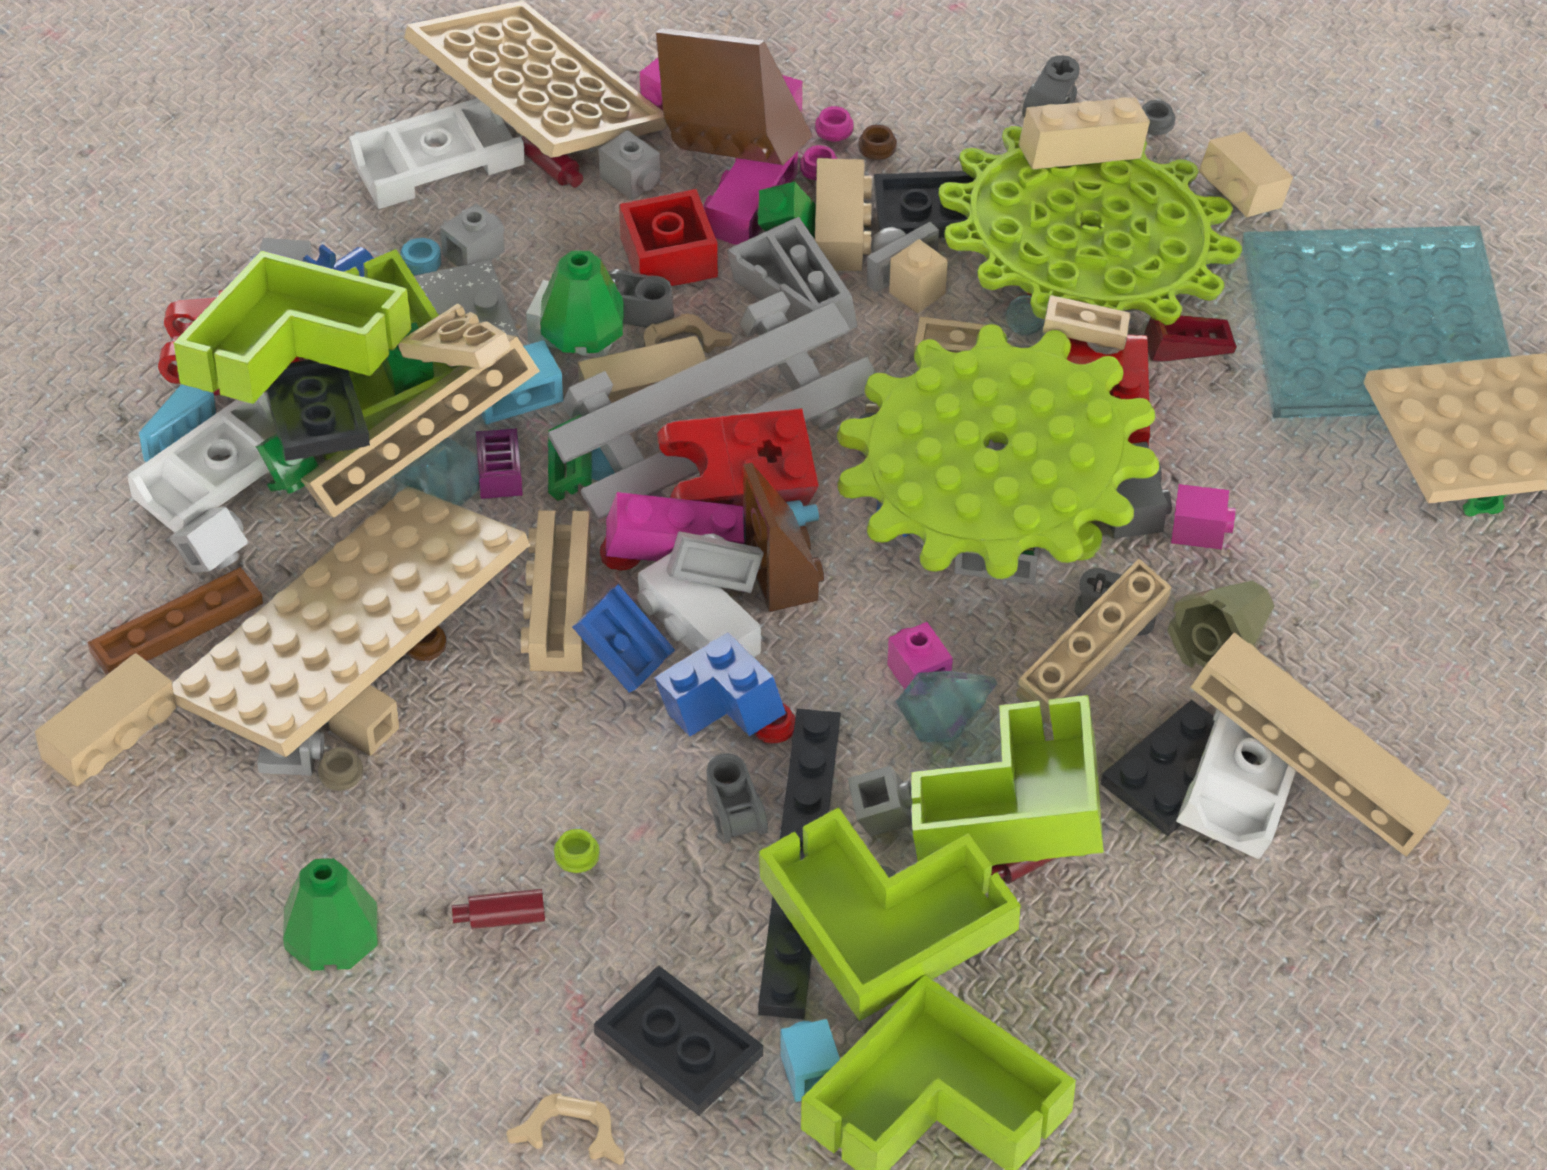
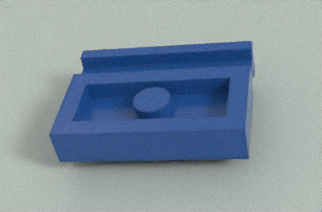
M619 584L610 589L601 600L572 626L629 693L637 689L675 651L673 646Z

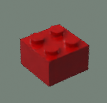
M697 189L619 204L620 239L633 273L666 278L671 286L718 277V243Z

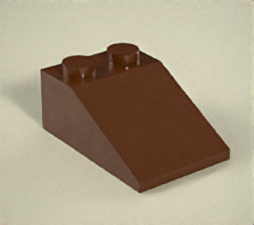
M753 463L744 464V545L758 547L764 553L757 572L756 581L768 611L773 612L818 601L819 582L824 581V571L819 557H812L810 553L811 542L806 526H799L793 510Z

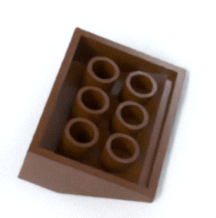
M660 28L656 32L664 120L671 131L673 142L681 150L784 165L813 136L764 40Z

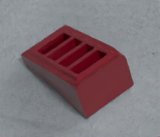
M1180 315L1173 324L1164 325V323L1150 317L1144 335H1147L1150 360L1156 362L1235 353L1237 348L1227 319ZM1215 333L1216 338H1211L1210 334Z

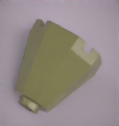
M1253 580L1186 595L1175 603L1173 612H1176V615L1169 622L1167 631L1184 664L1190 668H1193L1195 663L1205 667L1234 632L1257 649L1271 619L1275 605L1268 590Z

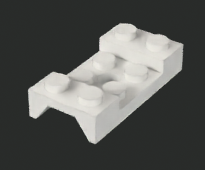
M478 98L349 136L351 160L378 209L414 199L415 186L480 166L484 167L489 176L525 165L524 145L521 137L513 139L504 124L503 118L493 113ZM432 143H439L442 146L430 147L428 145Z
M264 393L254 404L235 400L128 474L132 498L176 533L208 509L218 508L269 472L255 447L277 433ZM215 455H230V457L224 461H214L211 459Z
M1216 709L1212 731L1195 778L1186 792L1176 822L1256 859H1260L1273 840L1296 770L1219 709ZM1248 751L1258 757L1261 765L1248 763L1243 758L1241 752Z

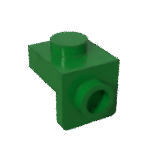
M277 433L255 446L273 477V480L266 484L270 492L286 490L287 494L303 488L305 485L301 478L318 467L313 456L305 459L285 461Z

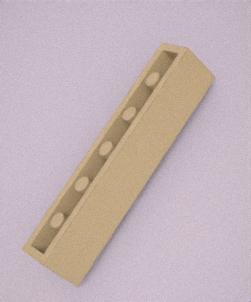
M506 334L511 348L499 355L497 362L492 366L480 370H475L469 366H459L368 431L370 446L339 451L301 478L322 511L335 518L540 372L518 337Z
M1235 632L1210 659L1191 686L1199 695L1406 857L1451 802L1438 792L1434 786L1420 778L1402 764L1397 757L1388 753L1365 735L1361 729L1347 721L1329 707L1324 700L1315 696L1288 672L1274 664L1252 644L1246 642Z

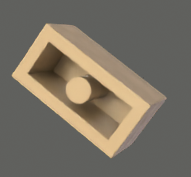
M1245 131L1209 140L1199 172L1246 217L1282 208L1293 176Z

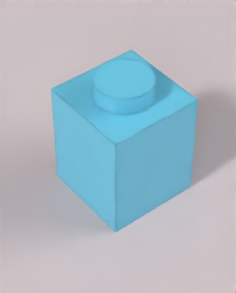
M827 1019L815 1022L801 1021L793 1024L791 1027L781 1029L780 1056L794 1100L799 1102L840 1058Z

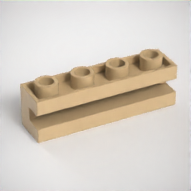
M538 510L537 528H529L528 535L530 544L528 550L529 553H535V558L526 562V586H532V593H524L523 617L530 620L529 627L521 628V653H529L530 671L583 672L584 641L572 626L586 614L591 546L590 512L572 511L571 525H556L555 511Z
M1138 559L1019 678L1018 684L1020 687L1017 689L1016 696L1022 702L1040 701L1042 719L1049 725L1051 717L1048 700L1077 696L1166 606L1172 587L1142 560Z

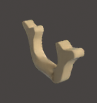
M689 313L681 314L679 317L658 324H651L644 332V347L656 345L661 339L682 332L697 334L703 342V351L705 353H710L715 347L732 345V334L717 331L707 325L700 317Z
M561 1093L551 1094L539 1102L527 1121L507 1131V1141L509 1143L529 1142L534 1148L539 1149L543 1146L542 1128L549 1118L564 1115L590 1120L599 1130L596 1139L589 1146V1157L593 1160L606 1157L619 1165L625 1162L624 1152L616 1145L612 1137L610 1111L599 1101L563 1096Z

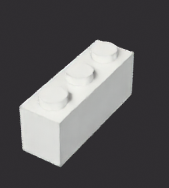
M672 552L638 573L639 593L637 594V599L640 606L648 615L657 617L664 624L671 638L675 641H681L692 651V654L727 632L753 657L761 653V625L721 587L670 577L667 573V567Z

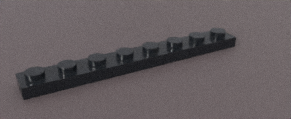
M796 709L780 839L793 832L800 838V860L806 857L803 853V827L830 812L841 712ZM773 896L758 1002V1015L805 1020L813 954Z

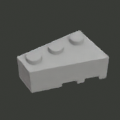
M799 217L727 249L734 281L760 300L783 291L791 304L785 315L788 320L793 321L834 302L850 330L858 327L852 295Z

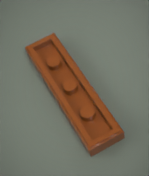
M239 567L87 642L89 652L105 674L108 675L135 653L145 661H149L262 605V593L244 570Z

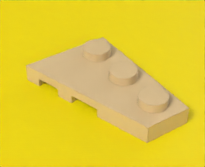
M456 304L409 334L398 344L401 354L405 358L419 359L425 363L432 361L447 363L448 366H469L475 370L492 366L497 362L499 355L511 348L505 332L487 321L479 323L476 314L472 312L466 314L463 306Z

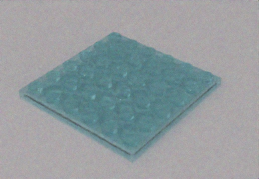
M1480 226L1243 232L1242 247L1273 418L1380 415L1364 385L1368 371L1511 357Z

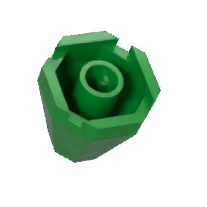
M570 251L559 259L541 299V335L563 353H575V347H586V353H599L623 336L624 299L601 259L590 251Z
M322 858L312 860L300 870L284 906L283 942L285 950L311 971L324 970V965L335 964L337 970L351 969L378 946L377 925L379 913L377 902L352 873L336 859Z

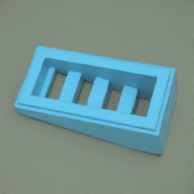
M181 384L139 431L144 461L147 462L216 414L214 394Z

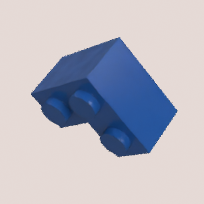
M729 632L711 641L703 648L654 677L668 715L689 737L726 714L748 736L753 735L786 714L773 675Z

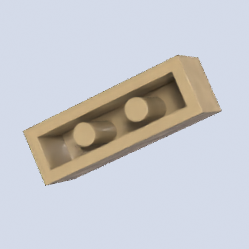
M1136 97L1027 107L1019 146L1032 169L1139 159L1142 155L1150 121Z
M817 158L815 241L835 271H862L863 255L871 254V231H863V227H871L872 203H864V199H871L872 176H864V159Z
M697 336L579 361L578 377L579 382H582L605 371L613 383L608 397L611 403L707 359Z
M133 654L34 731L41 759L78 787L90 776L97 775L104 768L105 764L123 750L131 748L143 734L157 723L164 722L171 715L172 711L177 708L172 681L138 654Z

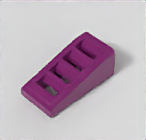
M517 428L476 431L481 499L523 496Z

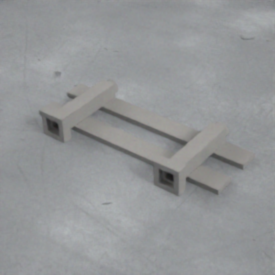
M780 291L748 306L742 317L740 325L747 337L758 333V337L613 403L608 398L613 383L605 371L569 387L563 401V406L570 418L579 414L582 417L548 432L547 436L563 463L569 462L599 447L607 458L615 474L581 489V494L596 520L608 516L617 492L662 497L661 492L663 489L699 473L696 465L687 458L668 457L660 452L644 459L629 433L770 368L778 366L792 391L744 414L802 408L805 423L811 421L813 426L818 425L820 430L828 429L838 423L842 418L838 412L840 406L864 396V388L868 378L877 372L869 359L864 357L822 377L807 351L836 339L850 330L835 303L832 302L789 322L785 315L791 304L784 292Z

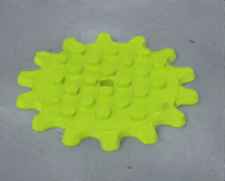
M1009 126L1002 133L1003 144L1007 150L1006 153L993 155L977 148L962 150L959 155L961 168L975 180L968 184L948 182L942 184L939 188L938 194L942 206L962 213L968 218L963 222L953 223L946 227L944 234L947 245L956 251H974L983 254L988 260L982 263L977 271L980 285L988 290H996L1010 285L1020 286L1022 290L1032 293L1030 304L1033 314L1041 319H1045L1049 297L1052 295L1121 311H1143L1156 321L1158 320L1164 323V325H1171L1182 313V306L1175 296L1189 294L1205 301L1215 300L1223 292L1224 282L1219 276L1208 270L1206 265L1214 263L1229 265L1234 263L1242 253V246L1238 241L1221 236L1211 228L1212 225L1220 224L1227 220L1233 210L1232 204L1221 197L1199 196L1189 189L1188 186L1197 178L1199 172L1198 167L1191 161L1178 159L1167 164H1158L1149 160L1145 155L1146 139L1141 158L1032 169L1019 146L1022 127Z
M988 324L979 331L976 345L972 349L958 353L944 349L933 339H926L918 344L914 353L915 363L919 367L916 373L902 378L892 377L884 373H875L868 378L864 392L866 397L880 408L876 414L862 419H847L841 423L837 431L839 444L845 448L861 451L866 456V459L861 464L844 470L837 482V488L840 495L845 498L872 497L881 503V508L871 516L866 527L868 537L874 542L884 543L902 534H915L924 542L919 556L920 564L924 569L933 572L942 571L951 564L958 554L974 552L983 557L987 573L996 579H1005L1011 577L1017 571L1018 559L1024 550L1033 547L1044 548L1057 561L1062 563L1074 562L1083 554V544L1078 537V530L1083 524L1089 521H1101L1114 527H1121L1132 521L1134 509L1128 499L1117 492V487L1126 479L1149 478L1154 476L1159 470V459L1151 449L1139 447L1128 442V437L1131 433L1148 427L1154 422L1156 418L1155 410L1150 402L1144 398L1126 400L1110 395L1111 389L1122 380L1124 375L1123 367L1116 358L1105 356L1092 363L1079 365L1068 361L1067 356L1071 349L1070 341L1059 330L1047 332L1038 343L1031 347L1019 348L1007 343L1006 334L1001 327L995 324ZM990 440L993 443H1003L1006 445L1005 448L998 451L986 448Z

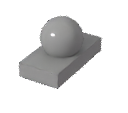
M931 222L907 235L904 231L895 227L881 229L874 235L871 244L872 254L867 256V285L874 292L889 286L891 258L918 239L938 252L939 229Z
M679 531L667 567V573L670 577L751 593L764 553L758 547L729 542L714 533L700 536Z

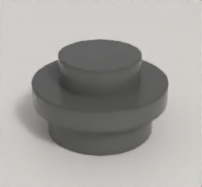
M1151 100L1142 106L1150 121L1148 134L1163 135L1174 128L1176 117L1168 103L1161 100Z

